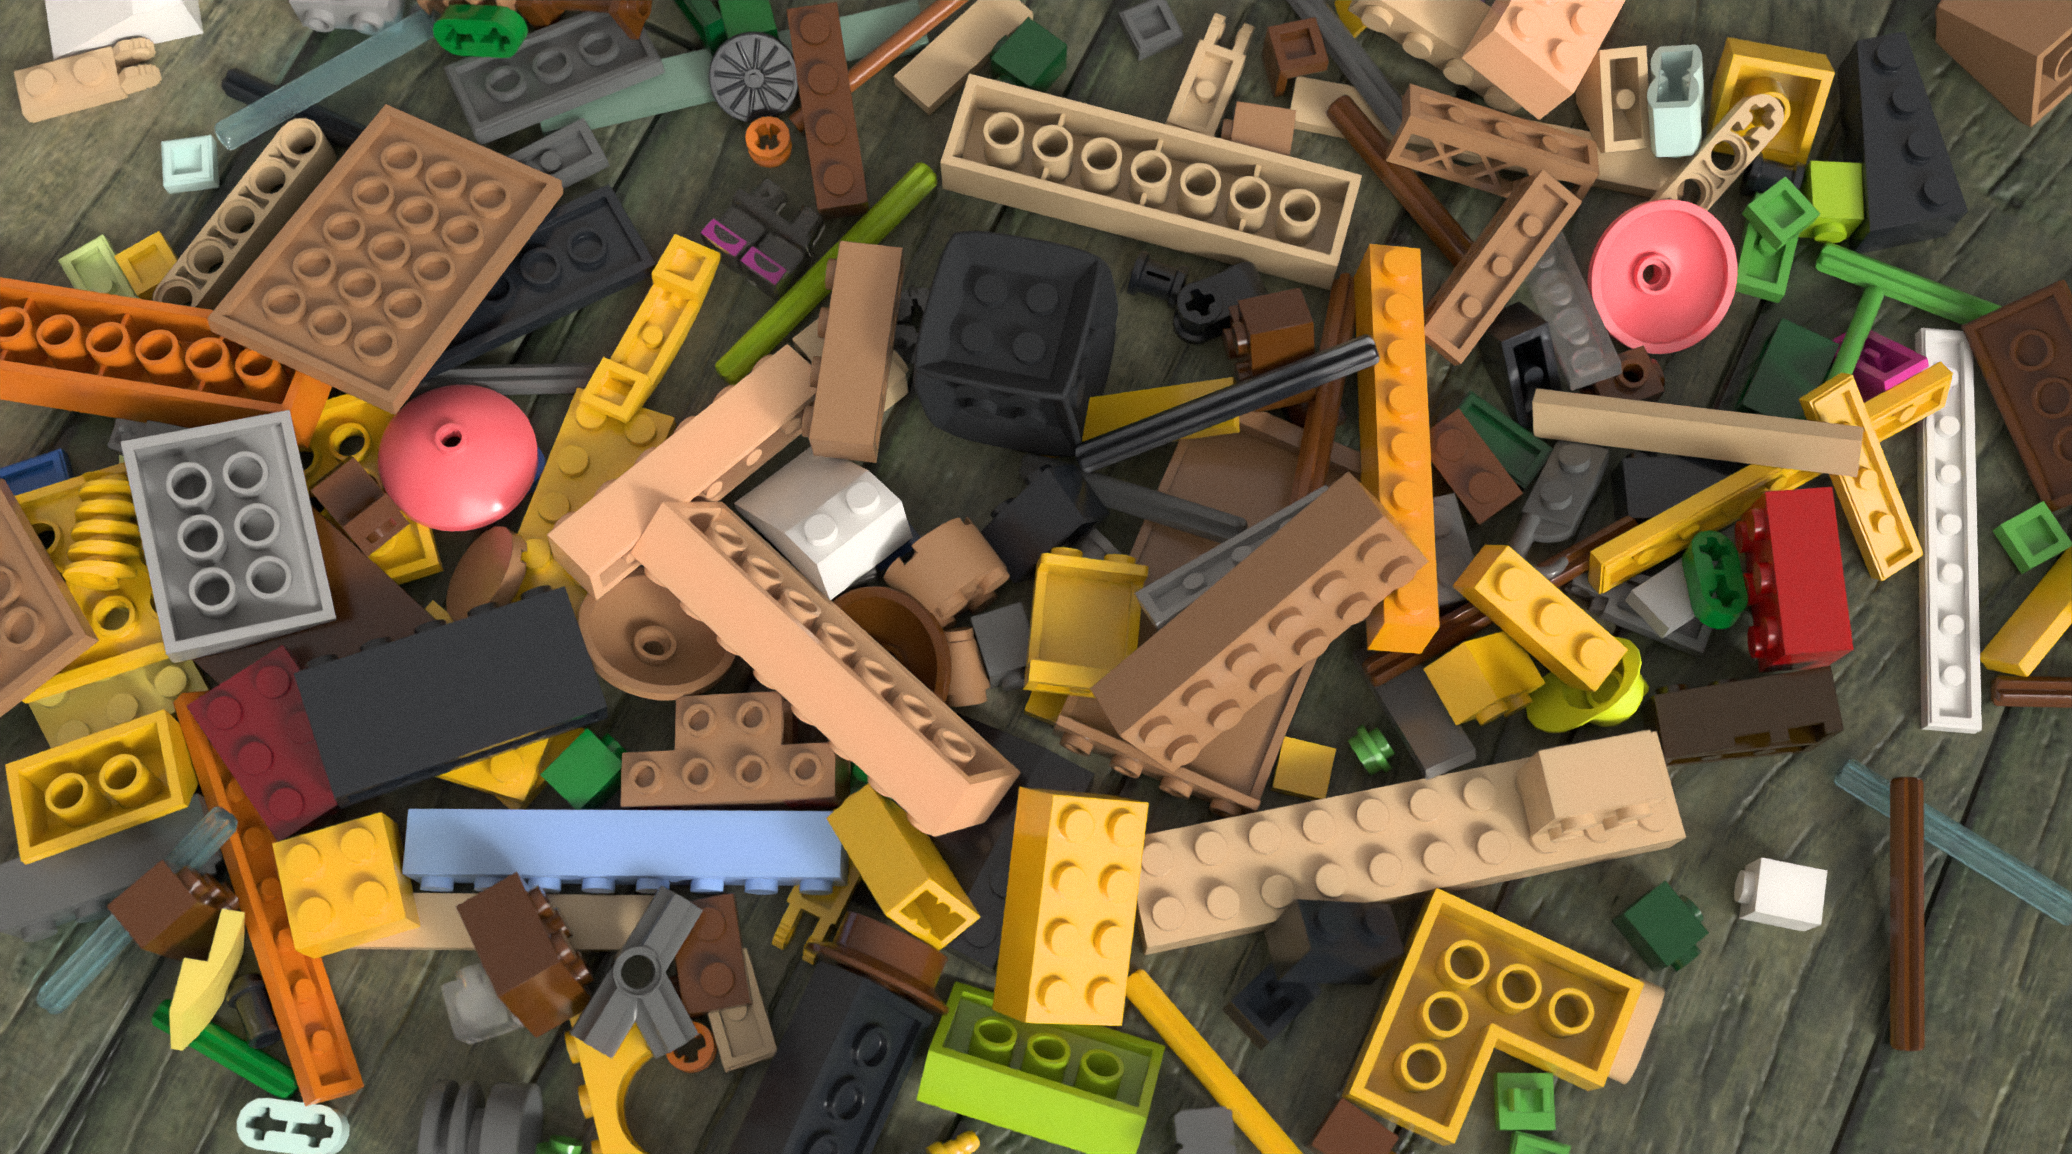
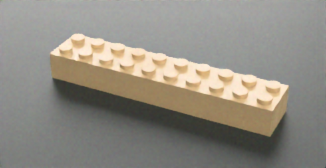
M1657 731L1652 732L1651 735L1668 797L1651 808L1653 815L1639 819L1638 825L1623 830L1605 832L1602 823L1583 830V836L1565 841L1551 842L1549 834L1532 837L1516 772L1531 758L1528 757L1443 774L1429 780L1424 778L1146 834L1135 912L1144 955L1265 931L1296 899L1392 905L1426 898L1436 888L1451 893L1670 848L1686 838Z

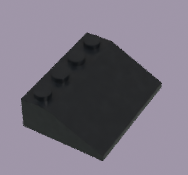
M955 712L1021 772L985 823L935 837L928 834L981 916L942 949L993 976L998 966L1019 787L1089 793L1093 787L1095 774L1046 748ZM862 878L851 901L900 926L884 914Z

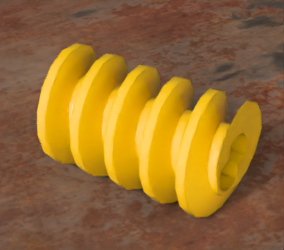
M89 471L82 474L86 483L81 485L78 492L82 503L77 505L74 512L79 523L74 524L70 532L72 540L76 543L71 544L66 553L68 560L72 563L65 566L62 576L65 580L85 588L115 590L121 587L119 579H130L137 576V570L123 564V559L138 558L141 555V550L138 547L126 543L127 539L141 538L139 526L130 523L131 519H137L128 477L105 471Z

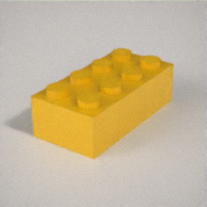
M1019 787L992 1010L1024 1023L1122 1026L1149 803L1115 795Z

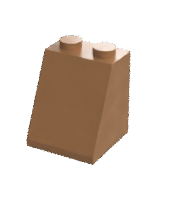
M1941 0L1935 11L1936 43L2023 124L2031 128L2072 92V0Z

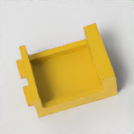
M1056 547L1051 549V553H1042L1036 564L1023 690L1095 698L1090 688L1131 655L1138 647L1141 605L1135 592L1143 588L1144 582L1148 578L1149 567L1136 564V558L1123 554H1107L1104 556V560L1082 558V551L1067 547Z

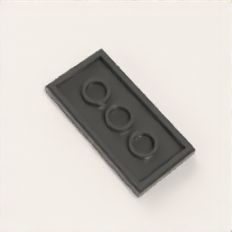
M587 11L529 33L521 47L512 57L470 56L443 67L479 145L486 144L665 73L662 61L644 26L639 40L630 39L609 13Z

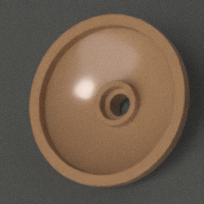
M645 567L633 570L598 600L594 599L589 593L586 595L580 607L577 620L595 672L618 689L647 699L676 700L682 696H696L710 690L729 672L736 655L725 650L717 642V634L703 621L696 620L685 613L680 607L681 600L668 588L651 581L644 573Z

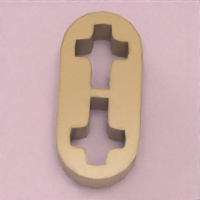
M1638 976L1635 979L1645 984L1608 1075L1609 1078L1624 1085L1630 1080L1640 1061L1665 994L1664 988Z

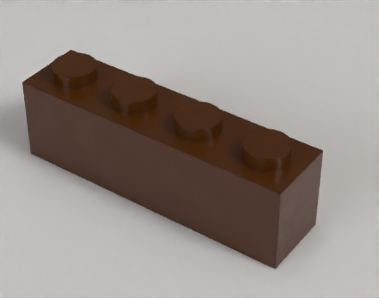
M837 2L786 9L820 221L864 215L869 211Z

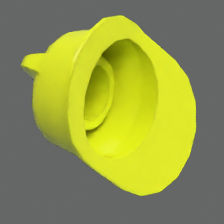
M1615 637L1628 651L1596 692L1570 688L1552 672L1548 673L1543 677L1546 684L1529 695L1533 703L1526 707L1527 718L1536 729L1547 733L1566 732L1580 727L1587 722L1601 727L1617 726L1628 720L1638 709L1643 696L1649 691L1646 680L1640 674L1642 661L1639 649L1632 641Z

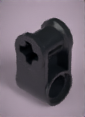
M1242 262L1235 264L1221 273L1183 287L1178 294L1177 310L1173 318V328L1177 336L1184 342L1194 345L1203 344L1222 336V329L1230 328L1228 306L1238 305V300L1268 294L1254 263Z

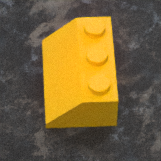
M166 709L5 764L20 860L25 865L187 808L199 784L181 726Z

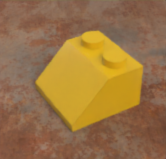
M1727 37L1713 83L1706 137L1741 99L1758 94L1771 95L1783 107L1784 120L1779 132L1761 151L1763 158L1788 165H1793L1796 161L1806 165L1835 74L1825 54ZM1763 107L1749 110L1753 119L1744 130L1734 131L1731 127L1730 131L1743 137L1753 127H1764L1766 124L1761 119L1765 113ZM1724 141L1718 142L1712 149L1714 152L1735 155L1732 146Z

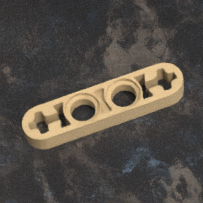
M1758 94L1745 97L1737 102L1702 141L1698 151L1693 156H1689L1649 201L1658 199L1678 200L1677 189L1684 180L1691 179L1698 184L1701 191L1700 200L1696 205L1708 211L1779 132L1784 120L1783 107L1779 101L1771 95ZM1763 107L1765 110L1761 117L1762 121L1766 124L1764 127H1753L1743 137L1730 131L1731 127L1734 131H1740L1749 125L1753 119L1752 114L1749 112L1750 109ZM1720 141L1727 142L1734 149V162L1727 170H1720L1715 167L1711 159L1712 149Z

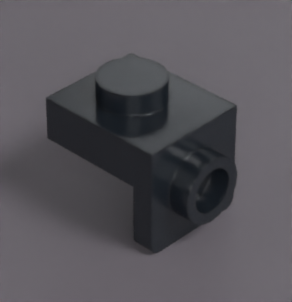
M1271 962L1222 1010L1261 1051L1321 993V989L1316 983L1278 982L1273 962Z

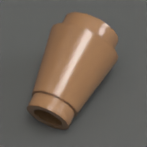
M956 627L943 630L949 645L952 666L951 683L945 704L948 707H962L986 702V689H989L991 685L976 637H974L973 627Z

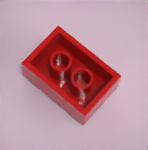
M1832 487L1765 491L1740 516L1741 521L1736 522L1734 532L1738 553H1745L1747 573H1743L1748 594L1747 606L1751 605L1754 625L1749 626L1747 632L1749 654L1751 658H1758L1759 673L1805 670L1829 666L1854 650Z

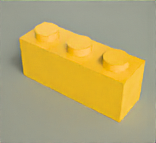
M1484 545L1452 585L1454 589L1570 688L1596 692L1628 651L1623 644L1508 545Z

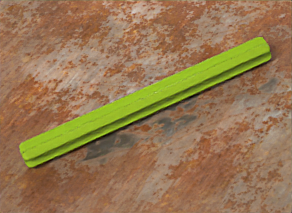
M916 163L716 362L715 368L719 376L730 385H736L753 370L756 363L768 355L831 291L825 288L826 268L829 258L837 259L840 241L877 245L937 185L936 173L925 163Z

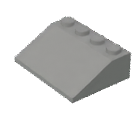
M290 410L120 441L165 651L173 663L229 652L337 620Z

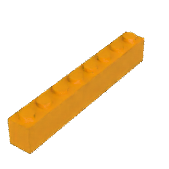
M1369 244L1354 276L1356 337L1370 334L1378 350L1380 361L1376 365L1357 371L1361 484L1397 520L1429 562L1416 572L1414 578L1408 584L1395 589L1372 608L1371 613L1366 617L1367 650L1421 654L1439 628L1421 253L1419 248Z

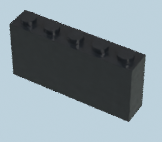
M550 585L535 587L522 593L520 601L501 607L497 602L482 604L469 610L467 618L448 624L444 619L429 621L416 627L413 630L414 635L393 641L392 637L376 638L362 644L359 647L360 652L340 659L336 654L320 656L308 661L305 664V670L294 673L334 798L339 807L344 808L607 719V704L565 586L552 590Z

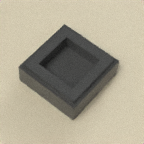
M1148 0L1118 13V22L1138 61L1183 43L1184 34L1166 0Z

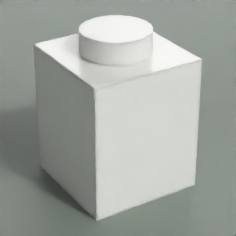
M1762 857L1746 865L1745 870H1741L1737 876L1734 890L1735 901L1741 903L1739 919L1799 931H1806L1821 925L1827 870Z

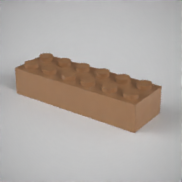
M1348 471L1092 686L1090 690L1120 737L1171 772H1174L1180 766L1193 761L1199 755L1201 749L1220 733L1237 725L1242 719L1243 714L1265 696L1278 691L1284 685L1286 679L1305 663L1323 654L1329 644L1351 625L1364 620L1371 613L1372 608L1391 592L1408 584L1414 578L1416 572L1429 561L1397 520Z

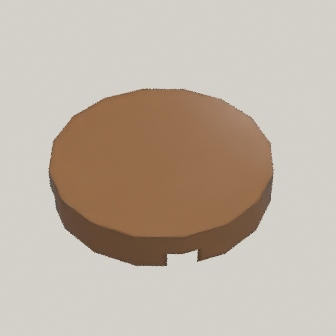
M495 526L482 533L469 546L451 577L446 596L447 613L453 621L467 618L469 610L482 604L497 602L501 607L511 603L525 577L527 564L520 560L521 552H527L528 550L527 543L519 534L506 527Z

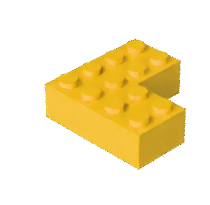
M1436 888L1426 896L1404 947L1405 954L1398 961L1341 1097L1442 1146L1455 1144L1494 1048L1543 1071L1553 1073L1554 1076L1586 1091L1604 1087L1645 983Z

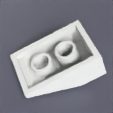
M45 0L54 61L109 46L114 47L117 42L126 39L131 40L132 38L145 37L153 41V44L203 34L198 0Z
M811 447L734 503L736 509L829 600H832L912 538L902 501L869 470L846 459L814 456Z

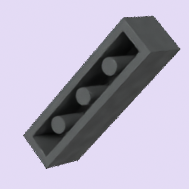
M195 794L187 808L27 865L21 862L20 857L1 863L0 932L22 938L24 942H34L55 935L58 932L57 926L77 920L78 923H86L104 918L111 913L107 905L162 859L181 868L189 864L201 876L207 872L215 877L217 875L216 869L226 866L204 797Z

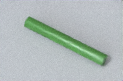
M1868 286L1864 289L1826 382L1841 372L1853 374L1884 298V292L1881 288Z

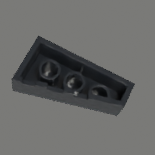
M1905 31L1858 40L1837 69L1841 127L1845 128L1846 149L1843 151V160L1849 163H1862L1864 220L1849 238V249L1862 254L1945 237L1965 216L1968 209Z

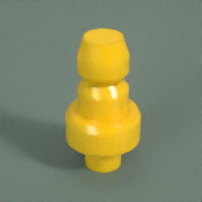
M973 1130L966 1131L957 1135L955 1140H949L944 1144L934 1142L926 1147L927 1154H972L980 1146V1141Z

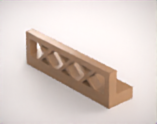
M1409 84L1402 98V122L1386 150L1387 162L1506 198L1509 197L1518 183L1524 178L1509 181L1501 178L1498 171L1514 165L1525 168L1529 176L1544 169L1557 181L1564 180L1574 183L1575 185L1570 192L1581 201H1583L1600 174L1596 141L1413 84ZM1411 134L1431 139L1435 145V148L1420 153L1405 149L1404 147ZM1470 151L1479 154L1483 162L1464 167L1454 164L1451 156Z
M1544 169L1522 179L1424 308L1425 344L1431 346L1454 366L1462 364L1582 201Z

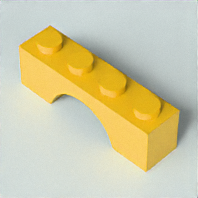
M581 1013L570 1018L572 1028ZM634 1022L612 1059L571 1035V1030L566 1031L565 1041L570 1059L573 1064L581 1063L585 1084L578 1086L580 1104L587 1119L594 1117L599 1139L591 1142L592 1153L650 1154L633 1137L627 1123L625 1111L627 1092L634 1076L653 1057L636 1023Z

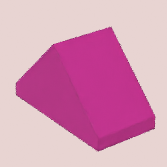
M1870 330L1852 374L1863 402H1867L1926 370L1929 367L1928 358ZM1846 333L1832 340L1840 344L1832 360V363H1834L1836 359V356L1838 354V351L1841 347V344Z

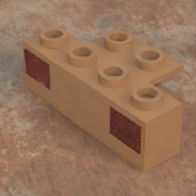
M778 691L682 696L676 699L675 750L622 753L621 807L626 810L720 811L837 809L850 796V761L837 755L831 749L829 742L797 744L798 717L791 710L792 704L788 700L784 701V697Z

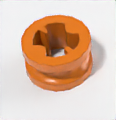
M770 116L761 117L753 121L747 128L745 139L749 156L759 166L766 168L778 167L791 156L792 143L789 129L780 119ZM764 135H768L771 140L773 135H777L778 147L769 150V145H766L765 150H762L759 139Z
M692 1021L699 1033L695 1038L700 1039L703 1036L706 1042V1047L698 1050L699 1060L688 1063L689 1057L682 1055L679 1058L677 1049L667 1053L666 1056L669 1062L677 1069L688 1073H697L705 1070L712 1064L718 1048L713 1032L705 1025Z

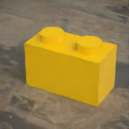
M1504 631L1463 642L1424 668L1425 673L1456 725L1477 719L1480 726H1483L1502 715L1505 718L1533 703L1529 694L1546 684L1527 651Z

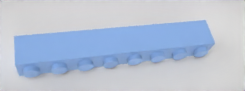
M408 809L402 874L419 882L421 890L430 892H452L454 890V883H474V890L482 892L517 872L531 889L540 885L545 893L561 892V884H582V891L589 893H614L615 884L636 885L637 892L656 894L660 886L669 889V885H690V892L698 894L723 893L724 885H745L746 893L772 895L778 893V886L800 885L799 892L802 894L830 895L833 893V886H848L849 855L826 819L834 811Z

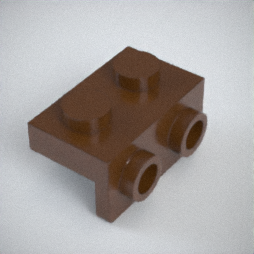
M733 893L690 901L703 911L675 955L678 975H673L669 978L689 1017L693 1020L702 1018V1014L753 1005L736 896Z

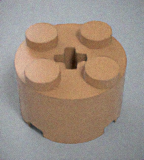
M960 517L938 526L911 545L915 553L910 561L904 565L898 557L887 569L884 581L888 587L902 590L917 599L930 613H933L942 629L945 630L953 628L957 623L955 618L968 609L973 615H976L989 607L998 598L994 590L1001 586L1010 577V574L1007 572L1005 564L972 520L966 517L963 523Z

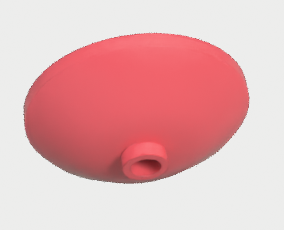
M1658 199L1630 208L1617 217L1604 231L1594 248L1590 260L1588 294L1597 320L1604 330L1619 343L1631 349L1644 345L1647 353L1650 354L1674 353L1697 344L1718 326L1727 313L1734 297L1738 276L1734 245L1719 220L1698 205L1675 199ZM1648 265H1652L1654 269L1653 277L1648 282H1645L1643 271Z
M466 384L449 385L435 388L415 397L397 412L383 433L378 451V469L386 493L408 518L436 530L451 532L468 531L492 524L518 506L530 490L535 479L539 453L534 430L526 415L513 401L485 387ZM451 437L461 438V442L455 447L444 446L446 440Z

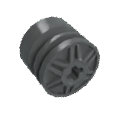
M438 1079L432 1085L426 1099L419 1130L418 1154H534L536 1145L543 1140V1101L539 1086L535 1083L497 1082L492 1087L485 1106L481 1084L477 1081L467 1080L459 1087L458 1082L452 1079Z

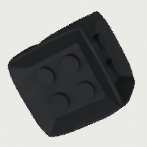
M960 231L953 233L943 250L932 281L915 348L913 382L918 399L929 421L937 428L969 441L1047 456H1075L1074 447L1081 443L1083 438L1090 397L1103 396L1114 352L1118 301L1113 276L1108 264L1102 258L1090 252L1055 242L989 231Z

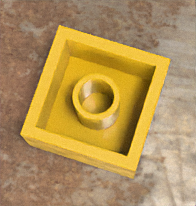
M379 812L272 843L295 951L315 959L421 927L411 879L402 874L404 849L398 824L384 813Z

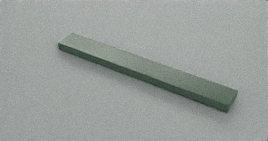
M918 0L839 17L847 70L920 14ZM790 30L779 31V40L793 54ZM927 34L896 58L920 53L929 45ZM707 49L663 58L661 61L665 73L541 121L542 133L546 137L582 118L585 119L592 130L715 101L709 85V69L713 56H711Z

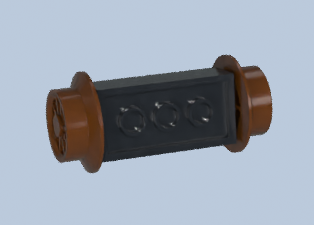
M851 911L846 912L833 942H808L805 950L821 960H819L728 1154H871L934 1017L917 1006L942 1015H947L950 1010L934 990L948 958L931 946L895 928Z

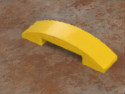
M674 234L651 274L653 285L611 358H602L579 398L580 404L624 423H628L635 416L662 380L686 339L721 259L719 252Z

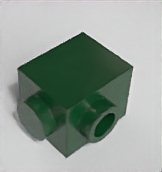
M1027 17L1011 37L1004 35L994 46L990 54L992 80L1045 93L1067 68V44L1033 19Z
M1666 880L1652 887L1611 920L1653 973L1669 965L1675 972L1685 967L1702 952L1696 943L1709 934L1701 923L1704 918L1699 908L1685 895L1678 896Z

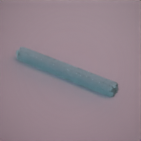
M420 9L217 122L214 130L219 141L228 150H234L434 37L433 26L436 22L432 15Z
M1855 759L1845 761L1836 772L1834 778L1835 785L1890 818V781ZM1924 802V840L2065 926L2072 924L2071 891Z
M217 806L212 808L164 860L181 868L189 864L198 871L236 832L237 818L223 807ZM113 914L99 926L39 989L36 1001L40 1007L45 1008L53 1015L62 1013L133 939Z

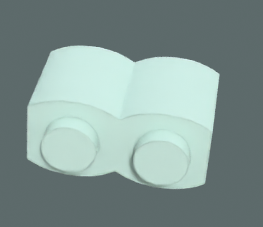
M1696 44L1661 46L1654 52L1651 58L1652 82L1647 91L1651 150L1656 157L1681 158L1693 156L1702 143L1701 117L1705 109L1702 53Z

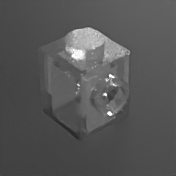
M482 963L455 972L457 980L441 985L456 1040L473 1044L523 1027L521 1021L497 997Z

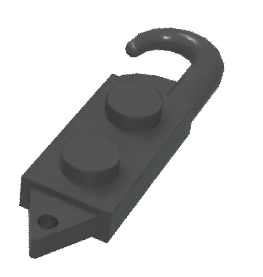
M1558 440L1522 509V518L1508 546L1526 560V556L1534 541L1552 543L1574 537L1609 465V449H1604L1602 445ZM1560 557L1554 564L1549 566H1531L1547 580H1550L1561 574L1569 561L1566 557Z

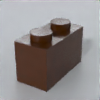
M1459 408L1429 430L1431 461L1479 525L1485 523L1523 495V492Z

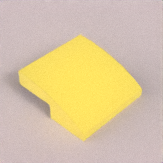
M221 909L208 962L184 958L169 1011L171 1049L183 1051L208 1025L229 992V985L234 981L244 952L245 912Z

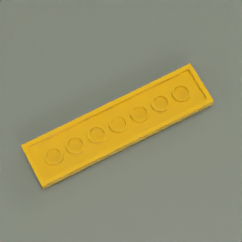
M577 387L517 533L527 543L528 551L521 552L520 560L527 564L525 577L516 596L511 601V603L520 601L522 593L535 587L550 585L552 590L565 586L577 620L580 607L588 592L555 561L547 534L553 530L554 525L562 516L579 510L594 497L601 485L611 479H618L634 466L637 458L645 450L652 447L657 448L673 435L676 428L675 417L643 407L628 423H624L580 404L579 398L584 389ZM554 737L436 777L528 806Z

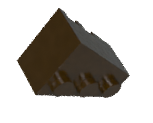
M1831 665L1747 680L1738 678L1723 679L1711 682L1708 686L1689 689L1687 684L1668 685L1656 689V695H1653L1641 706L1645 731L1650 730L1651 733L1657 731L1666 767L1806 753L1844 730Z

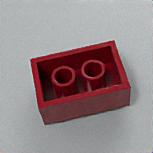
M284 645L276 648L186 706L278 842L305 834L343 809L339 807L334 798L294 673L305 669L292 650Z

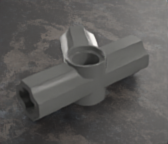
M660 886L622 949L613 957L609 970L574 1024L570 1034L611 1059L634 1022L655 1059L672 1052L699 1035L666 974V970L703 910L664 886ZM634 955H642L651 964L652 974L650 979L640 987H629L621 977L623 963Z

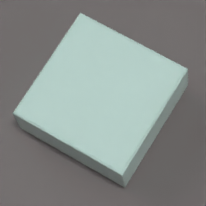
M211 135L161 141L163 187L169 194L219 188L217 142Z

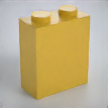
M869 783L858 792L848 796L842 805L826 818L884 914L927 945L940 951L981 917L928 834L915 828L909 822L906 811L888 797L877 792Z

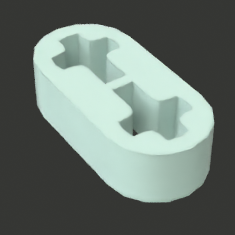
M258 1098L249 1102L241 1110L237 1119V1132L240 1139L247 1146L259 1150L290 1154H336L347 1142L349 1123L346 1116L339 1109L330 1106L313 1104L305 1107L303 1102ZM268 1108H270L271 1118L287 1121L286 1131H267L264 1140H262V1131L254 1128V1122L256 1117H265ZM322 1115H325V1125L333 1127V1135L331 1138H323L319 1147H316V1137L299 1134L301 1123L320 1124Z

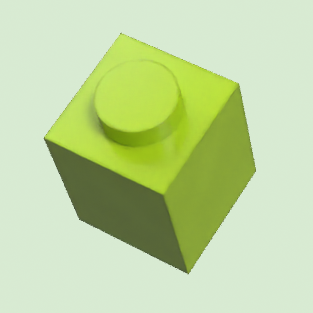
M1810 161L1805 168L1799 191L1817 209L1820 215L1814 223L1799 233V237L1815 238V241L1823 244L1848 240L1864 220L1862 163Z

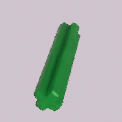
M165 999L159 1004L157 1010L152 1015L151 1022L153 1026L170 1035L169 1011L172 1000ZM211 1021L188 1045L279 1099L290 1100L299 1089L293 1068L260 1049L250 1048L246 1041Z

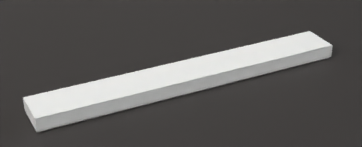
M1921 328L1915 334V352L1928 358L1929 367L1941 361L1953 372L1945 407L1916 422L1918 541L1924 554L1919 557L1921 729L1975 734L1982 730L1973 351L1963 331Z

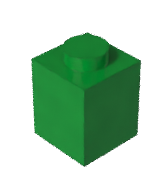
M586 728L540 775L576 810H599L621 788L622 753L628 752L608 733L599 740Z

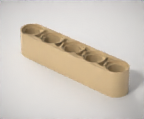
M296 118L281 127L156 287L152 301L178 305L192 302L191 307L214 310L219 305V301L224 299L335 166L336 153L320 127L314 121L306 118ZM315 145L308 153L300 154L304 148ZM284 184L283 188L278 192L269 194L275 186ZM254 223L248 231L239 233L246 224ZM223 262L217 271L208 273L214 264Z

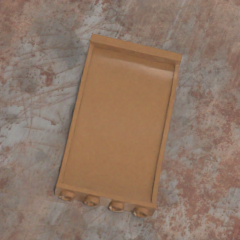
M1251 411L1239 416V433L1195 439H1180L1157 491L1242 517L1247 521L1248 528L1289 506L1304 428L1264 411L1258 413ZM1334 441L1326 486L1328 488L1332 486L1348 471L1361 483L1360 452ZM1145 519L1129 556L1136 558V564L1149 567L1148 578L1143 585L1144 588L1221 543ZM1142 608L1137 649L1158 632ZM1317 658L1305 663L1286 679L1284 685L1278 691L1265 696L1243 714L1242 719L1237 725L1220 733L1201 749L1199 755L1193 761L1180 766L1174 772H1171L1120 737L1096 698L1068 695L1052 735L1061 738L1059 744L1075 754L1088 757L1092 751L1110 759L1109 766L1121 774L1132 778H1139L1142 773L1161 781L1159 788L1174 797L1188 800L1190 795L1207 801L1211 803L1209 810L1222 818L1255 813Z

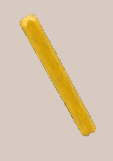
M1139 969L1132 973L1127 979V998L1219 1105L1232 1110L1233 1121L1262 1154H1303L1147 972Z

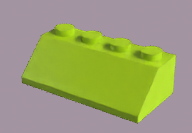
M955 981L946 1004L950 1010L947 1015H942L928 1051L917 1101L1087 1154L1137 1153L1148 1118L1165 1045L1100 1025L1024 1023L992 1010L993 992Z

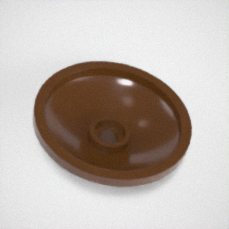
M884 586L858 588L841 595L833 601L945 703L951 683V655L944 631L933 613H930L917 599L908 593Z

